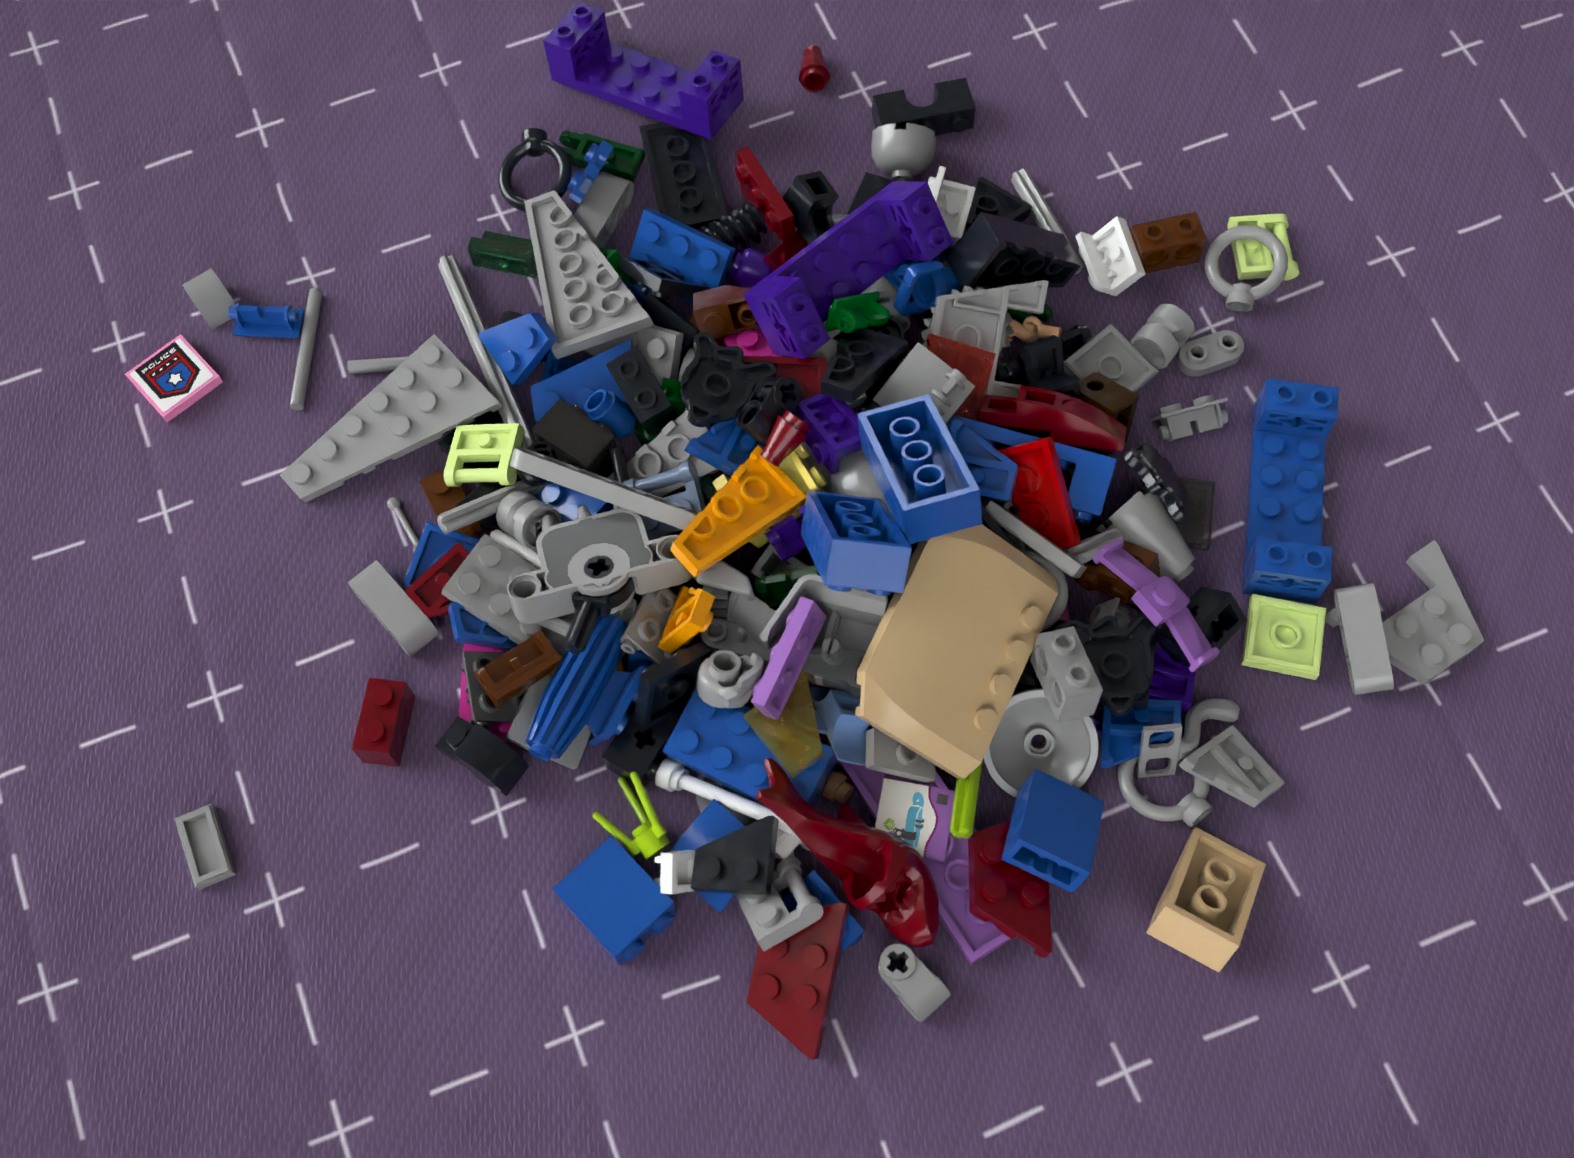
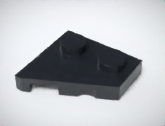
M767 816L695 850L691 889L695 892L771 895L779 820L775 816Z

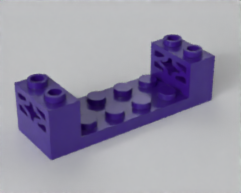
M579 2L543 40L552 81L710 140L714 138L744 100L740 59L712 50L694 72L610 42L605 12Z
M893 181L743 295L773 354L806 359L830 340L823 323L828 319V310L833 304L834 299L861 294L903 260L931 261L953 244V240L927 182Z

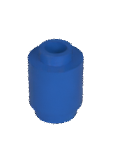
M599 389L593 392L587 399L585 410L588 412V418L611 439L625 438L633 432L636 416L633 410L613 392Z

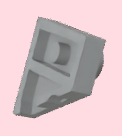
M1233 725L1188 755L1179 764L1188 773L1253 808L1285 784Z

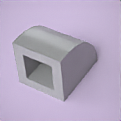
M212 268L182 284L188 296L212 330L231 320L229 318V307L235 306V302Z

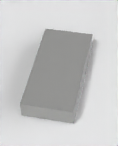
M210 803L174 818L195 888L201 890L236 875L214 805Z

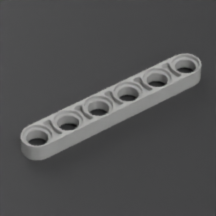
M515 447L509 464L520 471L682 530L700 512L525 448Z

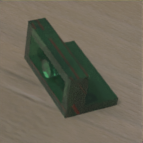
M484 231L482 238L471 237L467 248L474 267L536 279L538 273L530 239Z

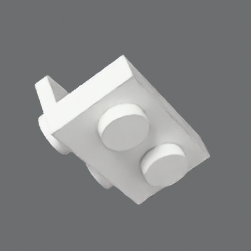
M939 166L936 178L930 176L928 185L953 240L951 245L955 246L956 242L962 238L976 188L944 180L946 167Z
M1116 216L1094 235L1084 232L1076 235L1079 255L1085 262L1089 273L1088 280L1095 290L1117 296L1146 274L1125 219Z

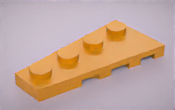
M759 445L751 452L750 457L744 464L737 468L724 487L717 491L703 511H700L676 538L670 548V551L694 578L801 507L806 500V495L779 467L773 465L760 455L763 449Z

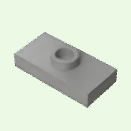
M876 728L866 731V769L925 783L935 780V764Z

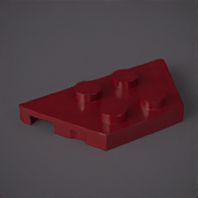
M1010 821L974 832L968 839L969 912L984 922L994 924L1000 932L1009 938L1019 937L1036 948L1034 952L1036 955L1047 958L1052 953L1049 882L1001 860Z
M846 902L823 907V915L818 921L764 952L759 945L750 983L747 1003L805 1056L813 1060L818 1059L850 908V903Z

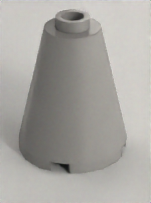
M1145 485L1142 489L1146 495L1139 490L1105 521L1109 528L1105 529L1101 524L1096 531L1105 532L1112 528H1118L1124 541L1158 553L1161 574L1159 577L1168 576L1171 579L1174 578L1179 583L1194 570L1190 563L1195 557L1161 498L1156 494H1152Z

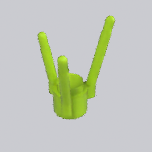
M633 771L630 777L645 811L625 778L619 777L618 783L642 823L631 832L635 839L632 841L599 812H594L592 816L602 827L626 846L633 857L641 853L646 861L666 848L671 842L665 835L667 831L660 823L637 772Z

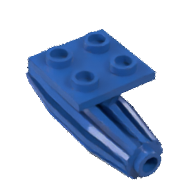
M609 614L608 618L599 617L584 652H580L579 655H573L570 651L566 650L562 661L558 664L540 697L525 742L530 746L528 751L534 757L545 762H549L551 758L559 759L586 724L592 732L587 743L593 747L604 740L609 741L614 733L619 735L629 719V715L625 712L631 701L637 702L640 674L646 668L640 666L633 672L616 671L622 653L620 638L628 627L626 622L621 620L620 617Z

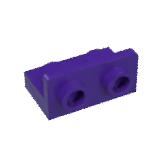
M822 393L800 401L796 406L795 414L811 426L806 433L809 437L805 442L812 450L814 458L819 464H823L831 474L839 472L840 458L862 449L856 414L845 402L838 401L836 398Z

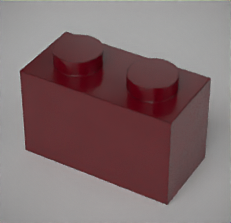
M377 678L368 679L351 748L363 763L400 766L415 702V695L406 682Z

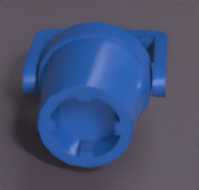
M939 261L913 264L905 272L893 307L901 316L922 313L930 310V307H935L936 297L951 294V289L958 290L960 293L963 289L949 265H943ZM911 294L913 296V299L915 300L913 302H909Z

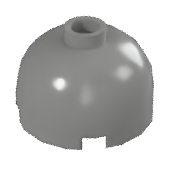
M895 123L879 126L872 132V159L877 168L884 174L891 176L892 180L911 181L912 177L922 174L932 163L936 148L935 133L925 126L906 123V130H895Z

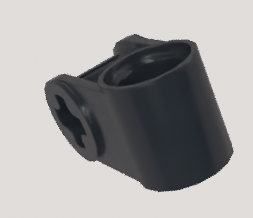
M764 377L760 379L746 405L737 416V427L765 448L778 415L783 416L787 409L793 412L801 400L802 390L798 381L792 377H781L779 379Z

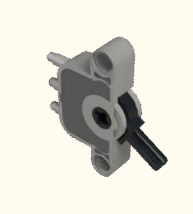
M614 505L611 511L595 515L589 512L587 506H580L577 509L578 516L576 520L556 524L551 515L543 516L541 519L542 532L536 540V548L542 569L517 575L507 585V592L517 620L522 623L531 624L575 613L564 639L563 647L565 650L570 651L571 654L579 655L580 652L586 650L598 618H608L609 614L625 608L632 601L635 592L643 595L683 584L692 578L693 575L670 551L673 542L679 535H669L648 540L641 516L638 513Z

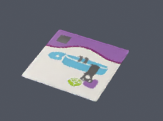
M884 778L875 828L904 840L917 850L922 858L945 861L955 791Z

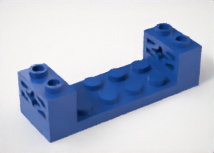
M1267 378L1253 406L1242 594H1257L1277 599L1315 604L1331 582L1332 547L1321 546L1325 441L1338 416V387Z
M953 415L946 424L950 432L953 418L960 420L966 427L990 443L996 450L1041 439ZM1054 442L1062 473L1066 474L1068 469L1074 470L1068 495L1075 521L1088 525L1091 519L1098 521L1117 459Z

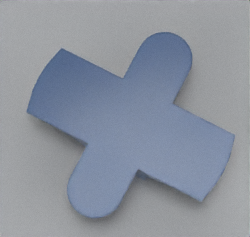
M808 687L807 690L816 710L796 709L792 715L794 722L806 731L827 734L837 760L850 764L866 765V731L875 727L855 716V706L860 707V699L852 697L849 692L822 687Z

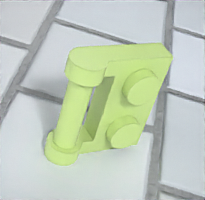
M1285 214L1229 218L1228 229L1243 225H1253L1267 229L1276 235L1284 245L1288 257L1287 272L1283 280H1291L1299 275L1298 263L1293 261L1286 231L1289 224ZM1241 239L1231 243L1239 280L1268 278L1270 276L1274 262L1271 251L1266 245L1253 239Z
M519 423L457 425L444 469L445 484L448 487H458L462 483L499 482L502 486L514 485L517 480V471L509 464L514 448H521L525 433L523 427ZM465 462H499L498 468L463 469Z

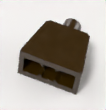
M1093 372L1079 382L1080 400L1099 408L1126 427L1125 443H1127L1139 396L1099 372ZM1092 448L1097 454H1101L1104 456H1108L1112 453L1101 452L1096 448Z

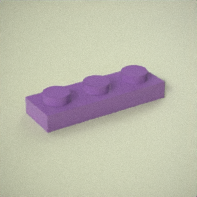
M800 597L796 607L790 611L784 633L779 643L775 644L772 648L770 662L765 673L756 682L753 689L751 703L764 716L777 721L827 617L814 600Z

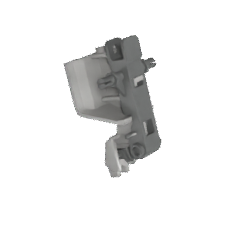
M722 560L697 577H693V580L703 585L702 590L715 596L710 609L714 613L713 619L706 631L701 633L703 642L712 650L711 655L720 650L732 651L739 657L743 655L751 656L754 652L763 658V671L766 670L770 662L772 648L775 644L779 643L784 633L787 617L790 611L796 607L800 597L814 600L827 617L798 680L830 687L832 690L849 692L852 697L860 699L861 685L856 684L857 670L886 612L888 596L874 595L869 593L867 589L852 588L849 592L835 591L830 589L828 585H824L821 576L808 574L802 576L795 583L782 604L775 611L754 596L749 578Z

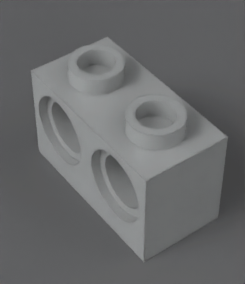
M1074 626L1038 634L1030 661L1057 723L1094 715L1103 688Z

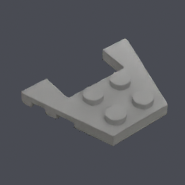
M1041 280L1032 283L936 297L928 350L951 368L957 369L964 374L966 379L976 386L971 394L982 400L984 395L1017 398L1021 385L995 381L1006 310L1008 308L1042 314L1049 281Z
M1435 540L1411 555L1405 562L1430 590L1382 622L1390 664L1423 685L1464 658L1485 641ZM1336 607L1328 612L1325 617L1326 623L1334 628L1336 625L1339 626Z

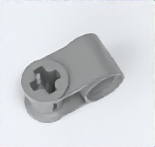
M892 944L882 952L877 966L881 979L896 994L901 1004L919 1023H922L951 996L942 981L906 945ZM889 957L895 961L900 957L904 959L905 963L902 968L904 973L898 969L893 972L888 969L891 962Z

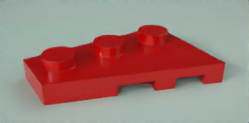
M1050 436L999 449L998 451L1001 454L1007 456L1019 467L1012 500L1020 511L1019 517L1021 520L1061 549L1079 545L1081 539L1053 437Z

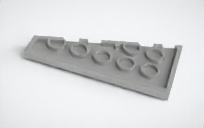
M555 190L524 201L546 322L558 338L551 347L557 359L654 325L650 316L641 307L635 296L626 287L602 252L592 242L587 232L580 226Z
M433 334L279 476L301 500L308 502L344 485V481L360 473H369L376 469V465L389 459H398L443 437V433L455 428L457 425H468L475 421L474 418L490 410L495 412L503 408V406L442 341Z

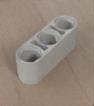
M603 171L598 174L574 214V218L584 228L589 238L598 248L606 246L634 194L633 182Z
M377 560L347 582L361 602L410 657L440 635L429 618Z
M1369 583L1334 589L1335 606L1353 694L1359 695L1393 690V674L1374 584Z

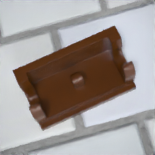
M540 630L489 664L474 671L473 675L495 707L498 708L553 673L562 661V657Z

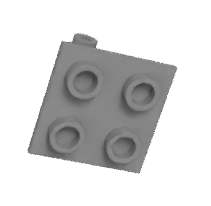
M918 342L873 400L883 407L929 394L946 425L976 386L969 382L964 374L957 369L951 368Z
M669 588L642 595L638 607L629 620L625 633L620 638L622 643L621 649L628 654H634L636 650L641 649L657 664H660L673 657L681 648H689L696 644L701 632L695 634L687 646L681 645L671 654L658 647L677 598L674 592Z

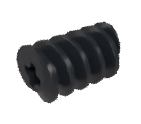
M747 202L742 205V210L736 208L731 211V216L725 214L720 217L719 222L712 221L709 223L708 228L701 227L698 231L736 248L734 256H736L737 252H739L738 244L744 249L750 248L749 238L757 245L760 244V232L766 234L767 226L757 208L752 203Z

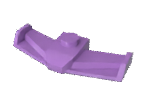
M1116 539L1099 549L1093 557L1094 563L1098 564L1101 562L1137 591L1131 599L1156 627L1164 622L1166 623L1190 662L1189 670L1191 672L1217 658L1220 651L1217 647H1211L1187 608L1190 599L1170 577L1163 576L1159 578L1123 549L1124 543L1120 539Z

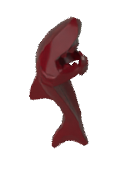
M772 758L765 759L764 765L770 787L759 790L756 794L757 799L784 821L808 849L842 880L844 893L851 904L858 910L866 909L875 912L885 927L904 943L916 947L933 944L939 929V899L931 872L918 851L893 834L868 827L857 813L845 803L840 805L838 819L817 812L800 796L780 765Z

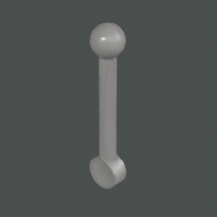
M391 497L387 501V507L397 515L414 545L413 552L415 553L419 540L400 508L401 501L397 497Z

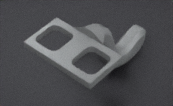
M1209 698L1195 703L1186 714L1183 737H1181L1183 728L1181 723L1143 727L1136 773L1137 778L1175 775L1177 762L1197 750L1200 742L1201 723L1208 719L1234 722L1239 717V706L1234 701L1225 698ZM1173 731V737L1170 742L1149 744L1151 734ZM1169 758L1168 766L1165 769L1145 770L1148 760Z

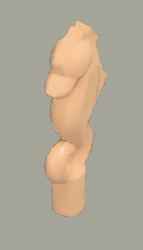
M1029 316L1024 319L1022 325L1013 320L1009 325L1014 333L1006 338L1010 342L1014 340L1013 336H1016L1027 343H1032L1039 338H1046L1052 335L1060 338L1061 327L1043 325L1037 317Z

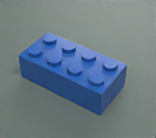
M929 394L857 413L861 448L893 517L909 544L982 524L980 489Z
M807 491L801 535L824 585H828L830 589L839 592H849L852 588L867 589L869 593L879 596H888L890 592L903 593L912 547L882 500L879 498Z
M697 687L663 749V752L669 759L763 806L765 805L757 799L756 794L759 790L770 787L764 765L765 759L772 758L780 765L800 796L813 808L838 761L832 747L772 718L766 717L745 705L741 708H717L710 706L699 697Z

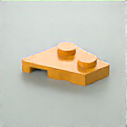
M682 586L658 647L671 654L681 645L687 646L698 632L704 633L713 619L714 613L710 609L715 596L702 589Z

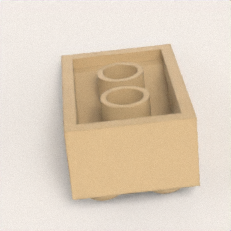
M1194 827L1156 906L1146 933L1219 973L1240 946L1266 864L1209 833Z

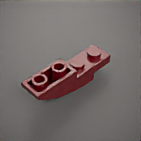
M1023 385L1020 386L1017 398L984 395L979 410V422L1001 428H1024L1030 432L1051 431L1054 442L1075 448H1096L1101 452L1124 450L1126 427L1109 414L1080 399L1043 388Z

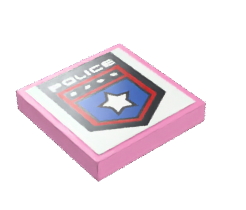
M181 334L125 373L131 383L167 423L223 383L220 376Z

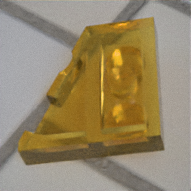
M803 670L778 721L764 716L756 707H753L743 715L747 724L792 779L823 756L807 675Z

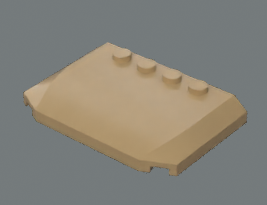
M982 524L920 541L908 565L903 593H894L857 670L856 684L861 685L860 707L855 706V716L952 776L965 779L982 763L1031 655L1037 635L1041 633L1058 595L1056 577Z

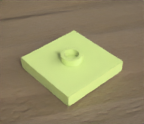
M1252 594L1249 600L1248 621L1246 623L1241 665L1316 680L1320 673L1326 608Z

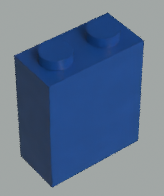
M1034 769L1018 789L1001 860L1073 893L1091 873L1104 801L1038 769Z
M612 835L552 889L558 899L618 965L625 959L628 962L634 960L645 949L646 945L643 942L654 932L657 934L664 932L674 922L675 917L673 914L677 912L672 899L667 894L660 893L661 888Z

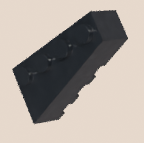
M980 212L946 258L962 289L964 285L970 286L973 289L977 286L983 287L986 290L1041 280L1049 281L1048 288L1064 287L1082 266L1064 234Z

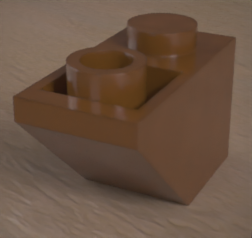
M724 285L693 293V313L699 332H706L715 339L758 328L759 325L743 295L749 288Z

